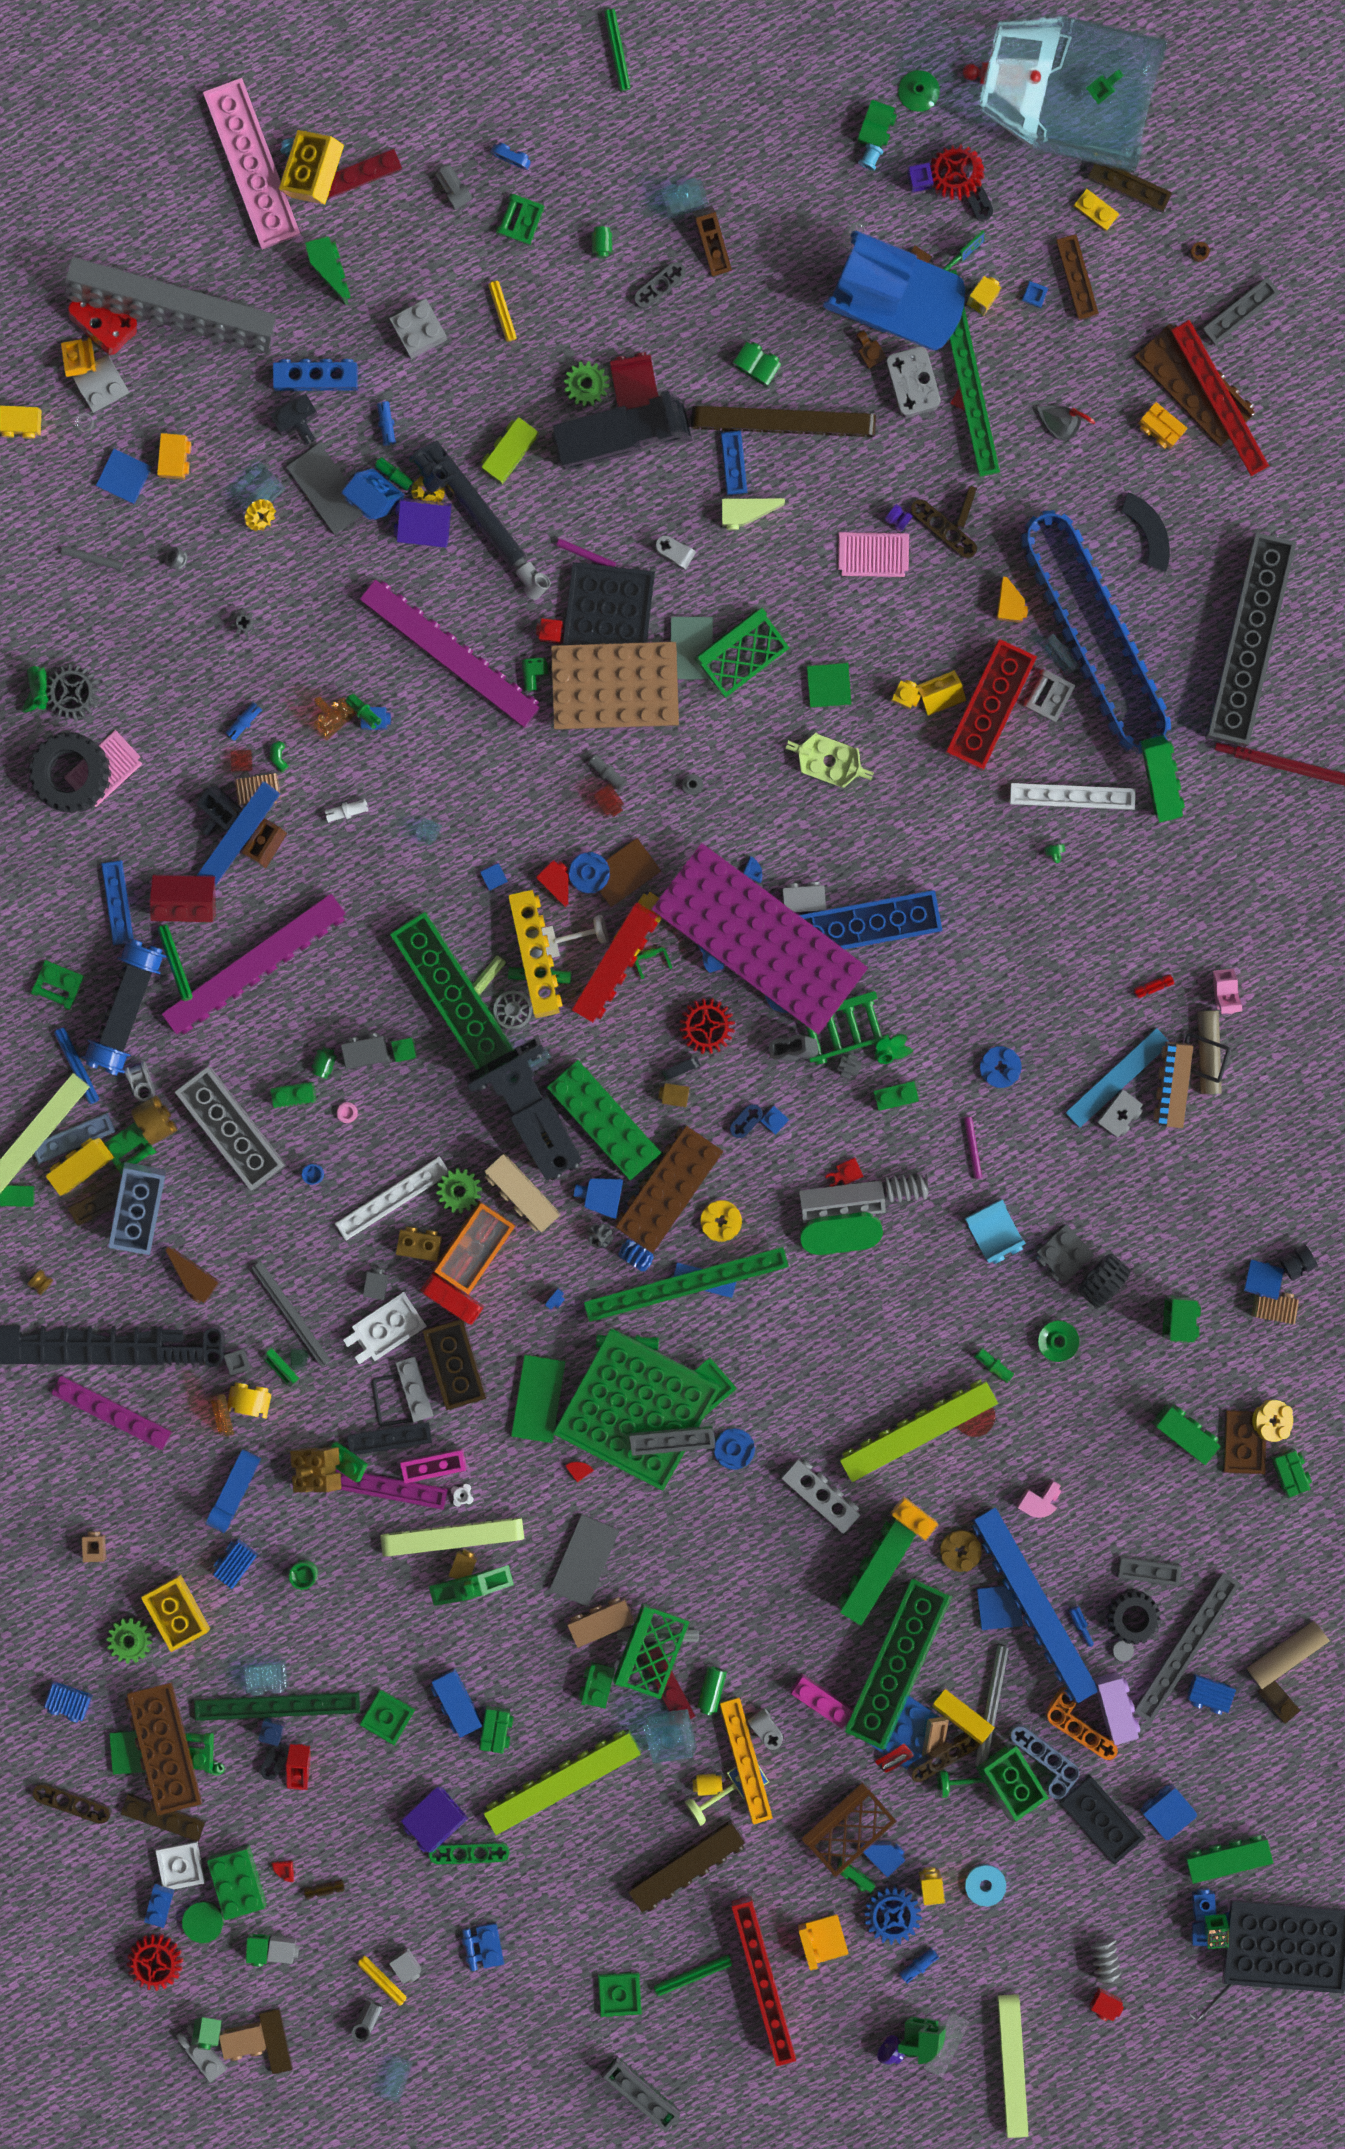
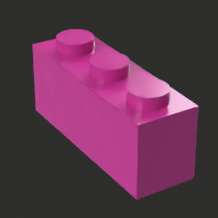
M463 1448L402 1460L400 1463L404 1483L458 1473L467 1469Z
M803 1673L790 1690L793 1696L841 1729L845 1727L853 1714L854 1709Z

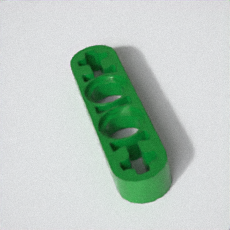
M504 1842L441 1844L437 1848L440 1849L441 1853H447V1848H451L450 1859L447 1860L448 1855H442L441 1859H437L432 1854L436 1853V1850L429 1852V1859L432 1863L438 1865L504 1862L509 1857L510 1849ZM482 1847L486 1855L483 1858H477L474 1855L476 1848ZM488 1847H492L491 1851H498V1847H502V1850L506 1851V1853H503V1857H499L497 1853H492V1858H488ZM456 1848H461L465 1851V1856L457 1859L454 1857L453 1851Z

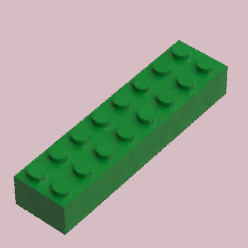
M424 912L390 934L476 1069L514 1049L427 912Z
M911 1580L846 1727V1733L882 1750L886 1749L953 1596L919 1580Z

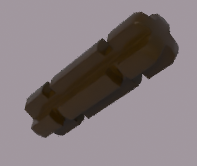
M337 1880L334 1883L328 1882L315 1885L314 1888L310 1886L304 1889V1895L306 1899H312L315 1896L321 1897L333 1894L334 1892L339 1893L345 1890L343 1880Z

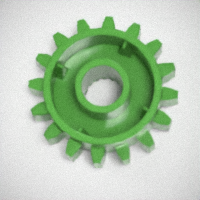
M587 361L586 366L579 362V368L571 366L573 372H567L566 376L569 380H564V384L569 386L565 388V393H571L568 397L569 400L575 399L576 406L579 403H583V408H586L587 404L594 407V402L596 401L602 403L601 396L607 397L604 389H609V384L604 383L609 380L608 376H603L605 373L604 368L598 370V364L596 363L592 367L590 361ZM584 380H590L593 384L591 388L584 389L581 383Z
M456 1167V1172L454 1173L448 1170L449 1175H442L441 1178L444 1181L437 1184L442 1188L437 1190V1194L442 1195L439 1202L445 1201L444 1208L446 1209L451 1206L453 1213L456 1208L459 1209L460 1213H463V1208L471 1211L470 1205L477 1206L478 1204L475 1199H481V1195L477 1193V1191L482 1190L481 1186H477L480 1179L474 1180L475 1173L472 1172L469 1175L467 1168L460 1172L459 1167ZM461 1185L466 1191L463 1195H456L453 1191L454 1188Z
M131 1617L127 1622L123 1618L121 1624L118 1622L114 1624L116 1629L111 1628L109 1630L112 1636L107 1637V1641L111 1642L107 1648L114 1650L111 1654L112 1657L119 1655V1662L125 1658L126 1664H129L131 1659L137 1663L139 1661L138 1656L144 1659L146 1657L144 1651L150 1652L151 1648L148 1645L153 1643V1640L149 1639L152 1632H147L148 1624L141 1625V1619L134 1622V1617ZM125 1637H133L134 1645L127 1644Z

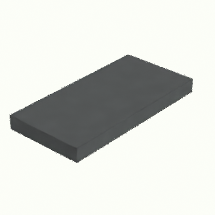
M320 443L287 466L289 472L335 535L363 516L362 510L357 505L353 506L345 500L346 496L342 494V491L349 483Z
M581 1514L549 1591L588 1607L620 1530Z

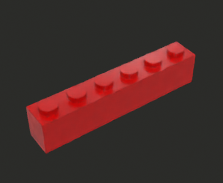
M638 902L634 905L572 1011L592 1023L597 1018L601 1020L607 1010L604 1008V1005L607 1001L611 1003L617 993L614 990L616 985H622L627 976L624 973L627 967L632 968L638 958L634 956L637 950L642 951L648 941L645 939L648 932L653 933L657 927L658 922L655 920L658 915Z

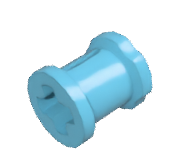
M867 143L865 154L858 164L868 170L875 171V164L879 156L883 154V150L876 145Z

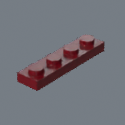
M395 149L335 172L327 200L403 170Z
M659 1646L648 1651L652 1660L663 1656ZM646 1652L640 1654L644 1664L650 1662ZM665 1659L654 1664L658 1673L665 1671L668 1666ZM652 1665L648 1666L647 1669L651 1677L656 1675ZM671 1670L662 1698L675 1723L679 1726L696 1717ZM657 1678L653 1681L659 1690L660 1682Z

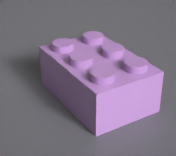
M1114 1672L1093 1678L1099 1689L1096 1693L1109 1739L1114 1745L1139 1739L1138 1732H1141L1140 1726L1132 1715V1712H1135L1132 1700L1127 1696L1126 1692H1129V1687L1124 1677Z

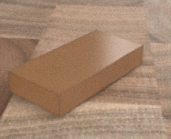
M945 1716L928 1719L922 1756L945 1743L949 1722Z

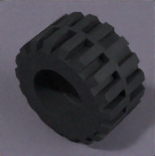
M1113 1253L1108 1254L1086 1275L1080 1283L1077 1292L1096 1309L1100 1308L1124 1285L1130 1276L1131 1269Z
M1125 1590L1123 1594L1118 1593V1597L1116 1599L1113 1598L1110 1601L1111 1605L1107 1608L1108 1614H1106L1110 1629L1118 1639L1123 1640L1127 1644L1139 1645V1642L1146 1643L1148 1638L1152 1639L1154 1637L1153 1634L1158 1632V1625L1161 1624V1613L1157 1604L1146 1593L1139 1592L1138 1590ZM1131 1606H1140L1145 1611V1620L1137 1628H1127L1122 1622L1123 1613Z

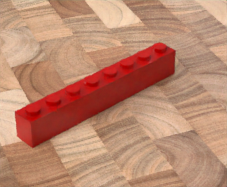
M752 1896L731 1901L733 1913L776 2067L796 2062V2054Z

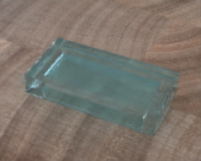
M393 2056L379 2097L396 2103L400 2102L413 2062Z

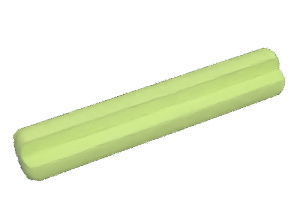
M497 955L473 983L479 994L484 991L506 964L505 960Z

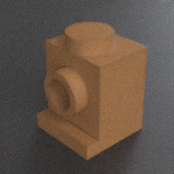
M100 1531L87 1532L88 1535L82 1537L83 1562H104L107 1559L105 1535H100ZM92 1542L98 1543V1549L92 1548Z

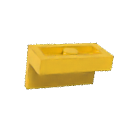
M955 670L916 686L919 689L918 693L921 695L928 716L966 701L961 681Z

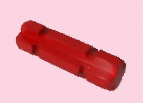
M1169 974L1162 977L1163 979L1159 978L1146 983L1143 987H1136L1134 989L1136 997L1142 998L1146 994L1149 995L1164 989L1165 986L1174 985L1172 975Z

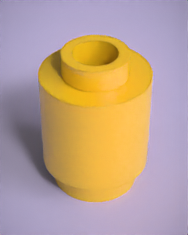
M702 1774L696 1775L697 1779H693V1792H698V1796L717 1795V1792H723L721 1775Z

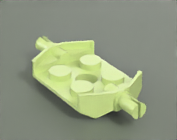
M815 733L805 743L800 745L788 740V745L785 748L799 755L801 773L842 788L859 776L871 781L874 772L861 767L858 748H853L821 736L818 733ZM832 755L835 758V765L827 767L823 762L824 757Z

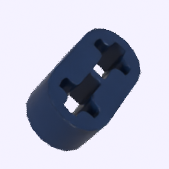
M754 1104L747 1106L731 1124V1134L736 1138H744L761 1120L762 1109ZM750 1108L752 1110L757 1108L758 1118L756 1119L753 1117L748 1122L746 1120V1118L749 1116L748 1110ZM745 1121L747 1123L743 1128L745 1132L743 1134H735L736 1129L734 1126L736 1124L741 1125Z

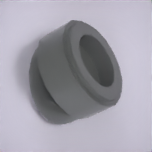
M173 547L167 553L166 565L173 569L181 570L187 563V553L177 547Z

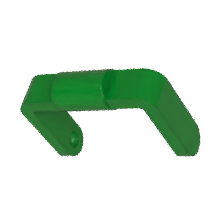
M661 947L656 950L651 948L643 951L642 955L637 956L638 958L635 963L641 979L645 978L638 960L651 958L659 952H664L669 968H673L665 948Z

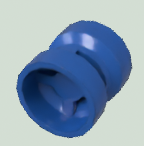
M318 1164L307 1165L302 1171V1178L307 1184H318L324 1178V1170Z

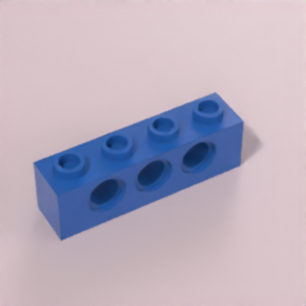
M280 359L278 363H273V388L275 391H358V365L352 359H341V362H332L331 359H321L320 362L300 359L299 362L291 363L289 359ZM298 370L300 371V377L295 380L291 379L290 373ZM314 370L321 371V376L318 379H312L310 375ZM340 370L342 376L339 379L331 378L333 371Z

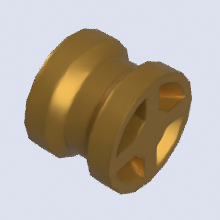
M41 1269L27 1285L34 1287L37 1294L41 1295L54 1280L51 1277L45 1276V1272Z

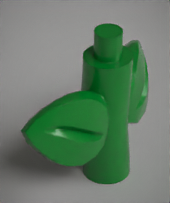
M32 666L27 670L30 693L21 709L22 713L31 712L37 707L43 710L48 702L45 668Z

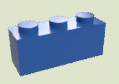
M455 1668L432 1680L431 1690L435 1697L439 1696L442 1702L440 1704L441 1710L445 1716H449L451 1720L449 1725L454 1734L458 1733L461 1738L482 1727L483 1722Z

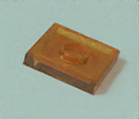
M225 1394L210 1395L219 1435L227 1437L234 1435Z

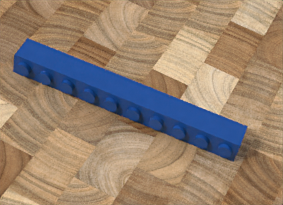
M992 1508L972 1519L973 1525L971 1527L977 1537L981 1536L984 1542L982 1543L984 1551L987 1555L991 1554L994 1559L992 1564L997 1573L1001 1572L1004 1577L1002 1582L1007 1591L1011 1590L1014 1595V1604L1024 1612L1025 1616L1023 1619L1029 1628H1033L1035 1632L1033 1637L1039 1646L1042 1645L1046 1651L1044 1657L1049 1664H1053L1056 1671L1054 1674L1060 1683H1064L1066 1687L1064 1692L1070 1701L1073 1700L1074 1703H1079L1098 1692V1687L998 1510Z

